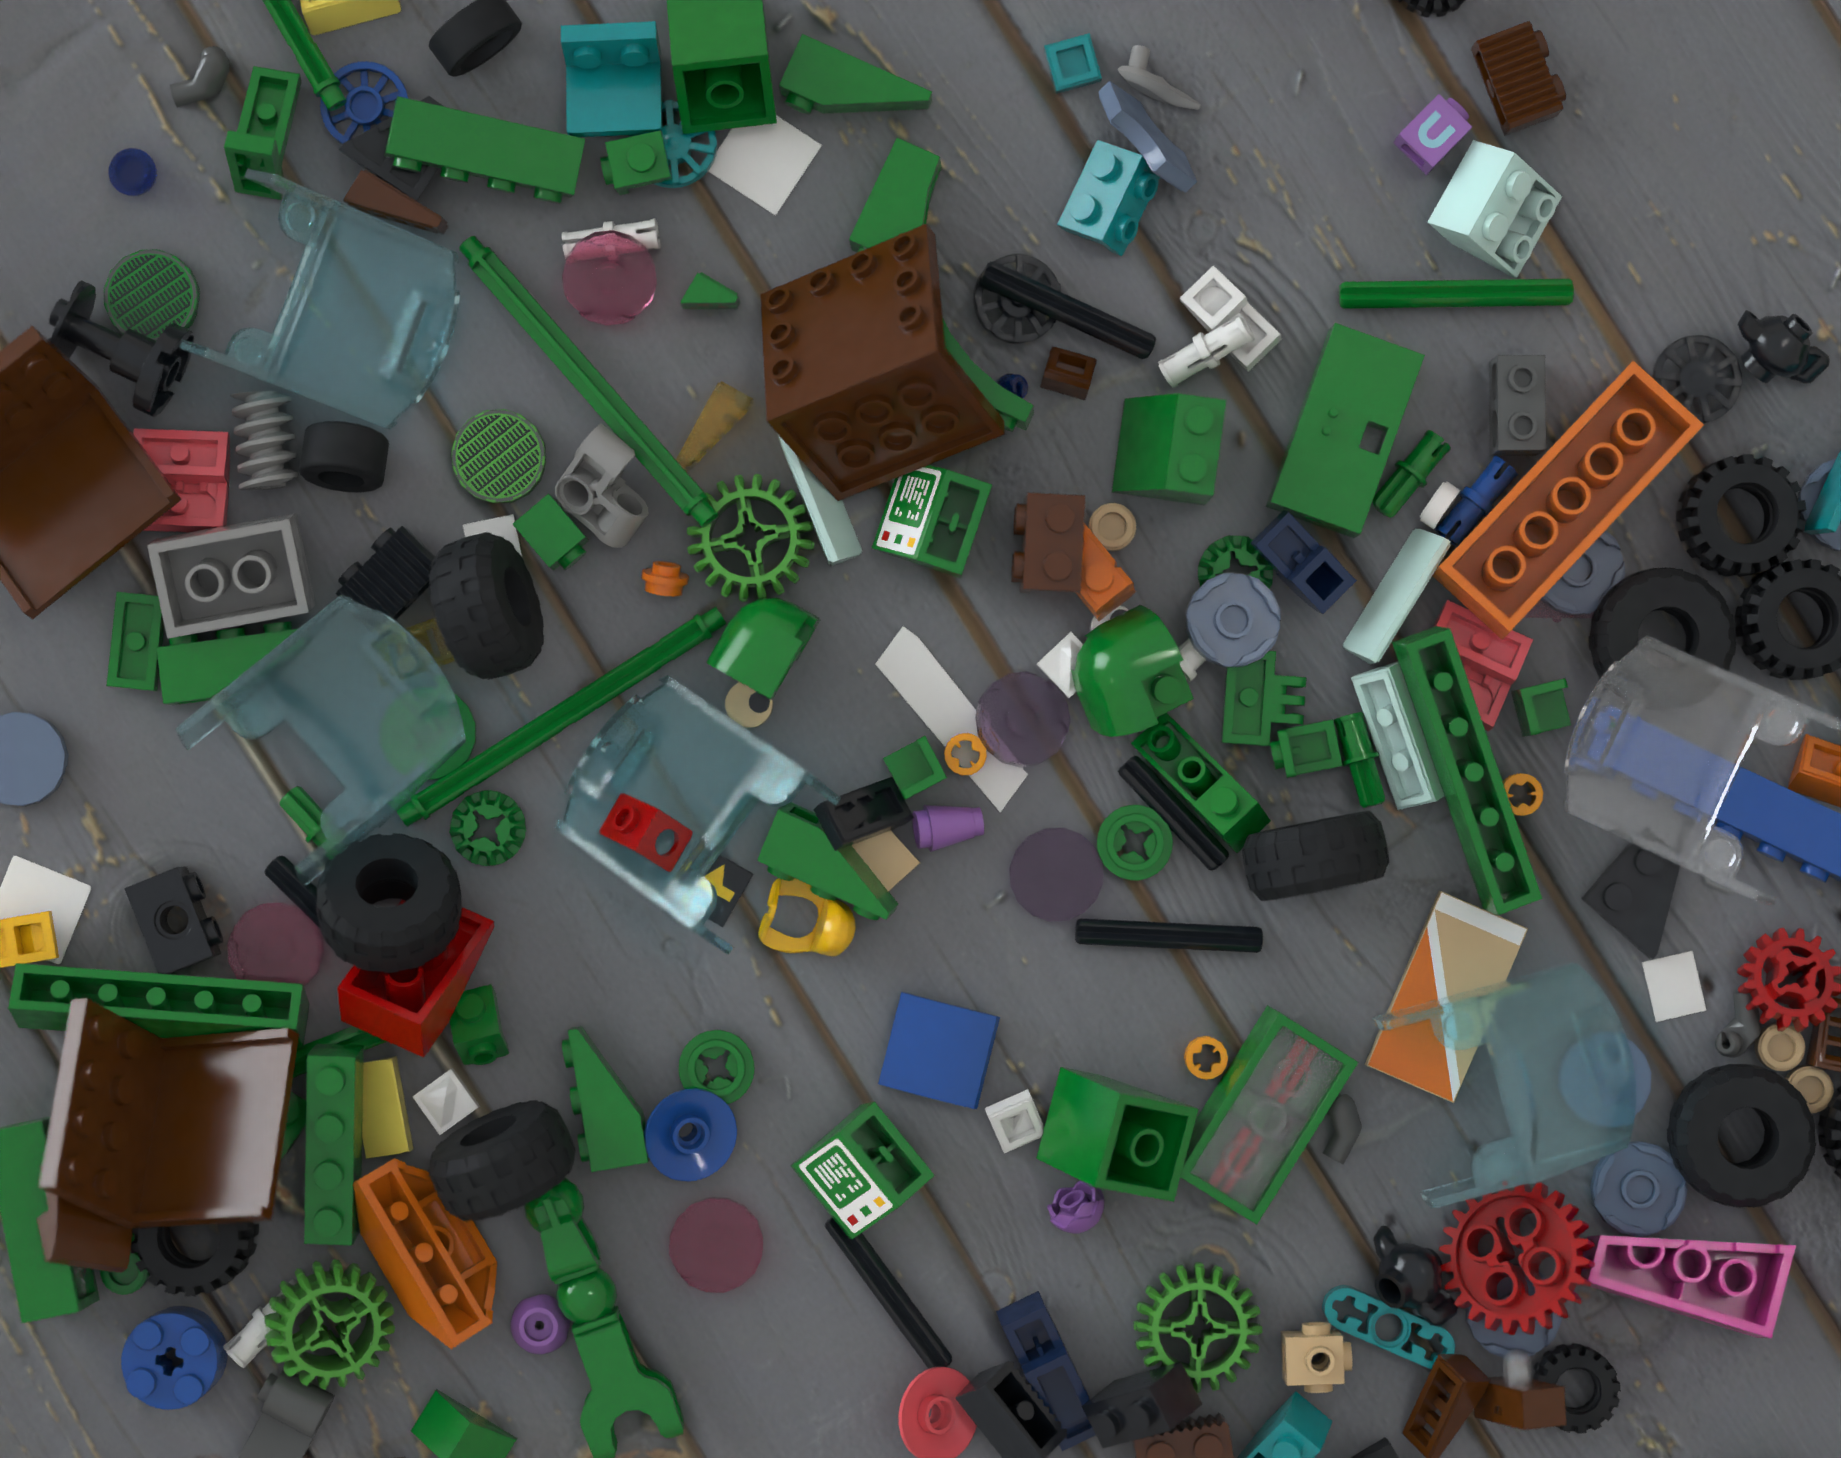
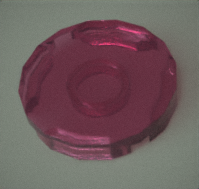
M609 230L594 232L575 244L567 254L562 271L564 295L570 305L572 303L573 307L579 311V314L588 321L607 326L625 324L649 306L657 286L655 261L645 245L629 234Z
M284 902L264 903L246 911L234 926L227 943L228 962L236 978L240 980L303 984L305 987L318 973L324 956L323 936L318 926L299 907Z
M708 1197L691 1204L677 1218L670 1234L669 1255L676 1271L688 1285L704 1292L725 1293L743 1285L755 1274L763 1256L764 1236L757 1218L743 1204L729 1198Z

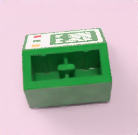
M927 465L895 478L872 549L961 579L992 484L932 465Z
M875 1101L861 1104L791 1165L792 1169L850 1239L855 1238L900 1207L935 1176Z

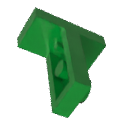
M253 66L237 132L228 130L224 144L235 192L278 200L282 199L285 187L282 162L302 85L300 74Z

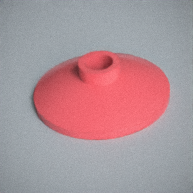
M947 1367L927 1369L916 1376L904 1392L898 1415L899 1430L905 1446L916 1458H956L966 1449L974 1436L977 1425L955 1399L970 1381L955 1369Z

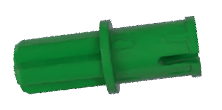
M1427 430L1404 461L1397 460L1395 463L1396 471L1377 492L1372 501L1374 507L1380 513L1389 518L1394 517L1418 487L1424 488L1427 485L1426 477L1445 454L1451 450L1448 443L1441 444L1444 441L1442 437L1431 430Z
M1363 712L1334 719L1345 757L1342 765L1343 767L1349 766L1360 805L1363 808H1369L1382 804L1385 801V794L1374 760L1379 757V752H1374Z
M294 787L281 799L280 806L308 835L305 839L306 842L310 843L313 841L329 859L336 856L344 847L353 843L334 823L336 817L334 815L328 816L302 787Z

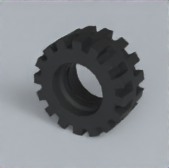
M1572 1343V1345L1567 1346L1562 1344L1556 1346V1349L1552 1352L1549 1350L1542 1355L1544 1357L1540 1363L1536 1362L1533 1368L1535 1370L1534 1376L1530 1377V1379L1556 1384L1559 1377L1565 1371L1575 1368L1587 1371L1594 1382V1394L1590 1401L1584 1406L1577 1408L1565 1406L1566 1425L1556 1427L1569 1433L1570 1431H1575L1580 1434L1586 1433V1430L1591 1428L1595 1431L1602 1427L1600 1423L1605 1419L1607 1421L1613 1416L1611 1412L1614 1407L1618 1408L1620 1401L1617 1397L1618 1392L1621 1391L1620 1382L1617 1381V1373L1614 1367L1599 1352L1581 1344Z

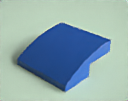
M901 992L878 1084L919 1096L977 1109L1000 1017Z

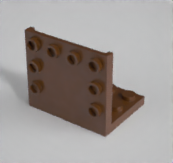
M927 224L901 233L896 237L761 294L766 420L837 501L1005 434L1003 418L945 348L936 236Z
M32 325L0 351V580L22 612L33 620L182 499L97 384Z
M88 998L72 999L39 1188L127 1229L272 1221L299 1034L289 1028L160 1038Z

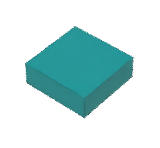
M1090 33L1044 45V52L1056 94L1102 81Z

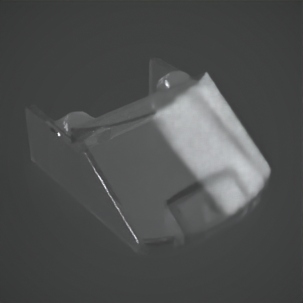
M1645 636L1638 641L1639 645L1620 661L1616 660L1608 668L1590 693L1579 714L1565 760L1564 773L1567 774V801H1564L1565 812L1753 900L1774 906L1778 898L1777 896L1736 878L1744 857L1743 845L1738 837L1714 825L1754 738L1782 747L1796 742L1803 734L1810 719L1840 733L1841 721L1649 636Z

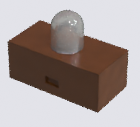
M1513 1349L1506 1353L1503 1359V1376L1490 1377L1491 1381L1486 1392L1474 1408V1418L1522 1430L1566 1425L1564 1386L1532 1379V1361L1525 1351Z

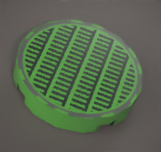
M505 409L485 410L468 419L457 432L451 450L453 470L461 486L477 499L494 504L513 503L529 495L541 481L545 470L546 447L538 429L521 414Z

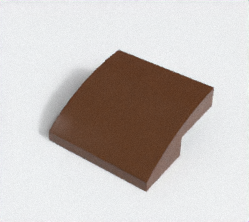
M45 1191L49 1210L37 1218L46 1262L118 1273L128 1269L132 1229L122 1227Z

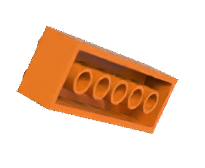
M1632 361L1445 559L1432 576L1503 640L1704 424L1636 362Z

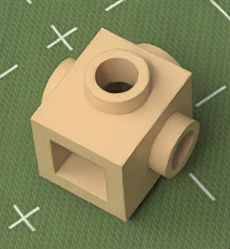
M1328 1322L1302 1323V1331H1281L1282 1379L1287 1386L1304 1385V1392L1326 1393L1333 1391V1384H1345L1344 1371H1352V1348L1350 1342H1343V1335L1338 1329L1331 1330V1325ZM1323 1352V1356L1319 1361L1311 1362L1312 1357L1316 1353Z

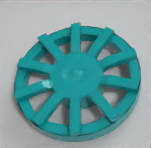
M672 99L662 102V112H666L667 125L662 126V133L669 165H671L672 180L655 183V185L665 188H680L695 183L709 171L717 153V137L715 131H706L710 141L709 145L692 142L691 139L706 132L683 134L681 122L679 125L674 124L673 111H679L678 101H672ZM692 151L707 153L700 166L690 156ZM686 162L693 172L679 177L678 165Z

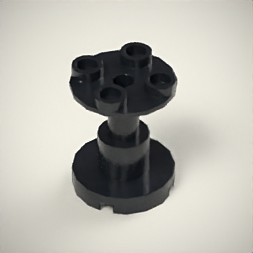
M82 280L79 281L69 301L61 298L55 304L49 318V324L55 328L52 337L48 340L68 358L72 356L77 346H80L110 360L109 368L111 372L136 383L133 395V408L156 417L163 411L174 395L173 392L168 390L173 381L181 382L186 371L194 345V336L191 335L193 332L172 323L166 327L157 341L132 329L126 330L123 335L118 334L90 320L96 299V288Z

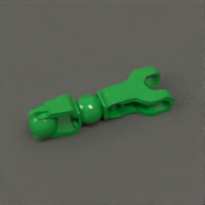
M564 1178L561 1183L554 1186L546 1194L524 1205V1213L531 1227L541 1234L550 1279L554 1281L555 1285L558 1284L556 1291L557 1304L563 1315L573 1322L571 1330L592 1388L586 1396L580 1418L581 1429L594 1458H615L618 1441L614 1431V1421L624 1412L640 1410L650 1415L658 1427L661 1436L668 1439L683 1435L684 1419L671 1380L657 1370L646 1368L640 1363L619 1307L615 1306L617 1299L615 1283L610 1275L600 1268L602 1261L599 1247L582 1217L584 1211L583 1195L574 1183Z

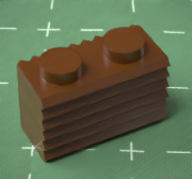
M1530 21L1479 39L1471 47L1504 136L1552 119L1563 110L1562 102L1566 100L1563 83L1557 74L1550 75L1545 60L1546 57H1549L1546 39L1540 30L1533 31Z
M1219 1412L1216 1417L1209 1414L1206 1419L1202 1416H1199L1197 1420L1190 1417L1187 1422L1183 1420L1171 1431L1132 1441L1135 1458H1234L1229 1425L1225 1417Z

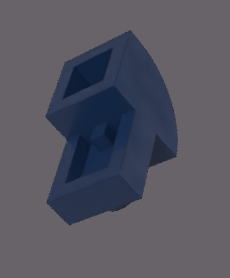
M1283 510L1250 543L1278 572L1276 575L1304 602L1321 614H1324L1356 582V579L1329 550L1319 545L1292 514L1286 510Z

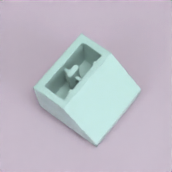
M1473 140L1427 223L1451 244L1503 273L1517 278L1548 221L1553 216L1562 196L1515 152Z

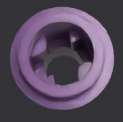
M924 805L923 810L913 811L912 813L914 817L912 819L913 833L918 849L928 848L932 852L974 838L975 836L984 835V821L980 807Z

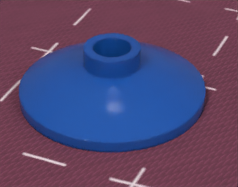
M697 1088L680 1090L664 1098L650 1114L644 1131L647 1155L654 1167L671 1179L686 1182L701 1180L718 1171L731 1156L737 1139L736 1120L728 1104L718 1095ZM687 1123H692L693 1129L691 1133L684 1137L679 1136L681 1127Z

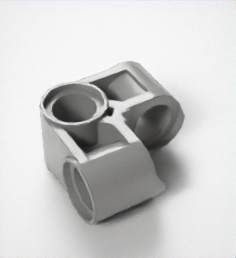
M600 423L575 452V458L555 486V497L558 504L565 511L572 514L589 528L601 542L614 548H622L629 543L648 516V506L635 491L625 484L626 481L621 478L624 473L622 470L634 458L635 450Z

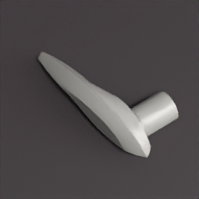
M1141 45L1132 47L1128 66L1118 68L1120 75L1131 87L1157 101L1199 110L1201 104L1169 85L1163 77L1146 71L1150 49Z

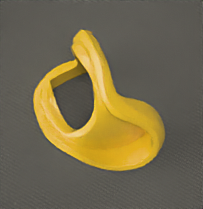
M796 878L793 881L776 879L768 896L767 906L769 910L764 914L758 932L760 941L771 949L785 953L815 952L834 957L844 952L852 942L856 929L855 918L849 906L838 899L833 901L817 896L811 892V885ZM779 896L802 897L816 905L818 918L812 932L804 937L794 938L770 927L776 912Z

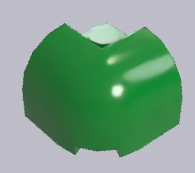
M779 598L757 599L741 607L729 621L706 663L768 699L773 700L794 661H798L819 624L820 618L794 603Z
M1138 605L1098 625L1085 635L1087 639L1078 652L1075 670H1071L1075 690L1091 729L1097 733L1114 737L1143 731L1159 724L1157 717L1194 699L1180 665V662L1184 660L1178 646L1161 619L1150 609Z

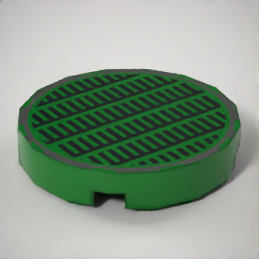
M139 250L123 257L109 273L104 286V307L111 323L123 334L126 330L132 329L157 341L166 327L172 323L188 329L193 324L197 315L198 299L200 300L199 285L193 272L178 257L162 250Z

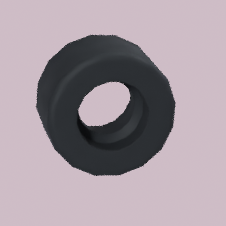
M343 421L314 423L305 429L299 473L306 481L330 490L358 493L374 491L382 487L384 482L389 440L375 429L356 423Z

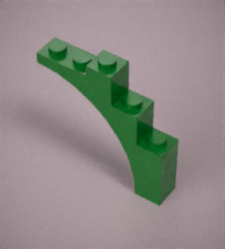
M896 138L849 238L852 251L859 252L901 233L927 224L930 200L942 169L940 156ZM943 319L945 348L1003 418L1005 430L1013 432L1015 426L1027 430L1034 415L1033 404L1001 387L980 369L952 336Z

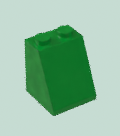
M667 0L672 69L683 134L776 124L777 119L763 0Z
M1181 393L1125 398L1111 492L1205 505L1214 495L1227 400Z
M1060 1067L1036 1159L1096 1188L1174 1202L1199 1109L1102 1075Z

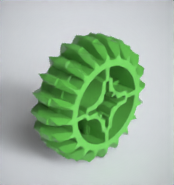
M760 474L753 476L752 488H745L742 475H736L734 482L737 490L730 493L723 481L718 482L717 488L723 496L716 502L712 495L706 492V495L709 497L708 502L718 513L716 519L704 528L696 526L687 528L689 536L701 537V543L692 544L687 547L688 553L690 555L703 553L705 556L704 559L698 561L693 566L695 571L699 573L711 567L713 572L705 580L706 585L713 587L722 578L725 580V583L721 589V595L726 598L732 593L734 585L739 586V600L741 602L748 601L749 588H756L758 599H766L767 593L764 586L770 584L773 585L778 595L784 594L785 590L779 579L785 575L790 582L796 584L800 578L790 569L795 563L802 568H808L810 564L807 558L798 555L799 549L813 550L815 543L809 539H800L801 533H808L814 530L812 522H797V518L803 516L808 511L806 505L800 504L790 509L788 505L795 499L796 492L790 489L781 498L776 496L781 484L777 479H773L770 482L767 491L762 490L763 481ZM751 500L762 501L772 505L782 513L788 523L777 526L776 524L763 525L759 523L754 517ZM737 504L738 524L732 532L721 535V537L712 538L715 523L720 515L730 506ZM745 515H748L750 525L755 526L754 530L756 533L762 530L764 535H767L756 543V562L753 561L751 551L746 550V544L740 547L737 542H732L745 536V528L747 527ZM790 538L789 548L784 559L776 568L765 574L763 563L765 549L770 544ZM738 551L744 554L751 577L739 576L726 570L717 561L714 553Z
M334 1259L331 1262L329 1271H324L321 1263L314 1261L312 1265L314 1274L306 1277L302 1269L296 1268L294 1274L298 1283L293 1286L287 1281H281L279 1287L285 1298L270 1297V1307L276 1313H270L264 1317L266 1327L272 1329L265 1335V1340L268 1346L275 1347L271 1353L275 1363L285 1362L283 1370L287 1376L291 1377L299 1372V1380L305 1386L309 1385L317 1376L318 1385L324 1390L328 1387L330 1379L336 1377L339 1386L345 1388L347 1385V1374L354 1372L356 1378L363 1380L365 1373L362 1366L365 1363L372 1367H378L380 1364L374 1352L389 1351L390 1344L383 1336L390 1335L395 1331L393 1322L387 1319L394 1314V1308L390 1302H384L388 1296L385 1287L375 1286L377 1280L371 1272L360 1276L361 1269L358 1264L352 1263L343 1273L342 1264L339 1260ZM342 1292L355 1297L351 1300L345 1297L339 1301H329L322 1294ZM308 1303L311 1307V1313L308 1319L299 1325L300 1331L292 1335L295 1318L303 1306ZM320 1310L325 1312L328 1319L331 1318L334 1323H337L335 1327L340 1336L339 1338H336L332 1330H328L322 1324L324 1320ZM367 1314L363 1332L357 1341L351 1345L349 1342L350 1332L356 1325L361 1323L360 1318ZM329 1347L334 1349L337 1354L319 1356L305 1351L310 1349L314 1352L319 1348Z
M1202 1262L1195 1263L1194 1277H1188L1183 1264H1179L1176 1266V1273L1180 1280L1172 1283L1169 1276L1162 1272L1159 1274V1279L1165 1289L1161 1293L1151 1285L1145 1288L1147 1295L1155 1301L1153 1305L1146 1302H1138L1136 1305L1137 1311L1149 1317L1148 1320L1139 1319L1133 1322L1134 1330L1148 1332L1147 1336L1137 1339L1135 1344L1138 1350L1153 1348L1143 1358L1146 1367L1154 1366L1160 1361L1162 1362L1160 1367L1181 1361L1173 1358L1166 1352L1161 1345L1159 1334H1170L1171 1337L1183 1338L1188 1342L1190 1360L1189 1364L1184 1362L1182 1364L1191 1378L1196 1392L1200 1393L1201 1378H1208L1212 1390L1216 1391L1220 1389V1383L1216 1375L1224 1372L1227 1380L1233 1383L1237 1380V1377L1230 1367L1235 1362L1245 1370H1248L1251 1366L1247 1358L1241 1355L1243 1350L1258 1353L1259 1345L1247 1339V1336L1262 1334L1263 1328L1260 1324L1248 1323L1247 1320L1258 1316L1261 1313L1260 1308L1257 1305L1243 1307V1304L1253 1294L1249 1288L1241 1289L1235 1294L1233 1293L1240 1281L1235 1274L1230 1275L1223 1284L1220 1283L1223 1275L1221 1266L1215 1265L1211 1270L1209 1278L1204 1277L1205 1269ZM1206 1290L1219 1294L1232 1305L1236 1321H1225L1224 1318L1214 1317L1208 1313ZM1191 1291L1188 1308L1183 1314L1169 1316L1168 1319H1161L1163 1311L1175 1297L1184 1292ZM1199 1305V1312L1205 1325L1210 1323L1212 1327L1201 1331L1197 1348L1191 1331L1185 1332L1183 1328H1186V1325L1194 1324L1195 1317L1198 1315ZM1234 1336L1231 1345L1224 1354L1204 1364L1207 1347L1211 1342L1216 1339Z

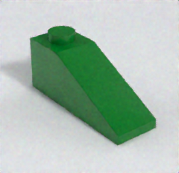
M804 34L801 35L779 84L780 94L787 97L784 103L808 115L811 114L812 109L823 114L929 109L932 102V91Z

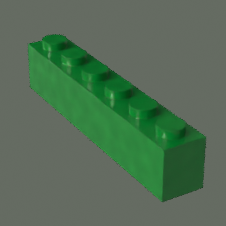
M1435 626L1392 642L1483 909L1496 915H1501L1541 900L1542 896L1451 629Z
M16 963L8 1009L19 1028L66 1031L71 1000L88 998L160 1038L289 1028L299 1034L297 1048H303L310 1004L303 984Z

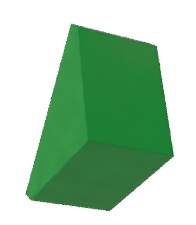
M438 1389L435 1390L411 1430L439 1458H506L517 1440L513 1435Z

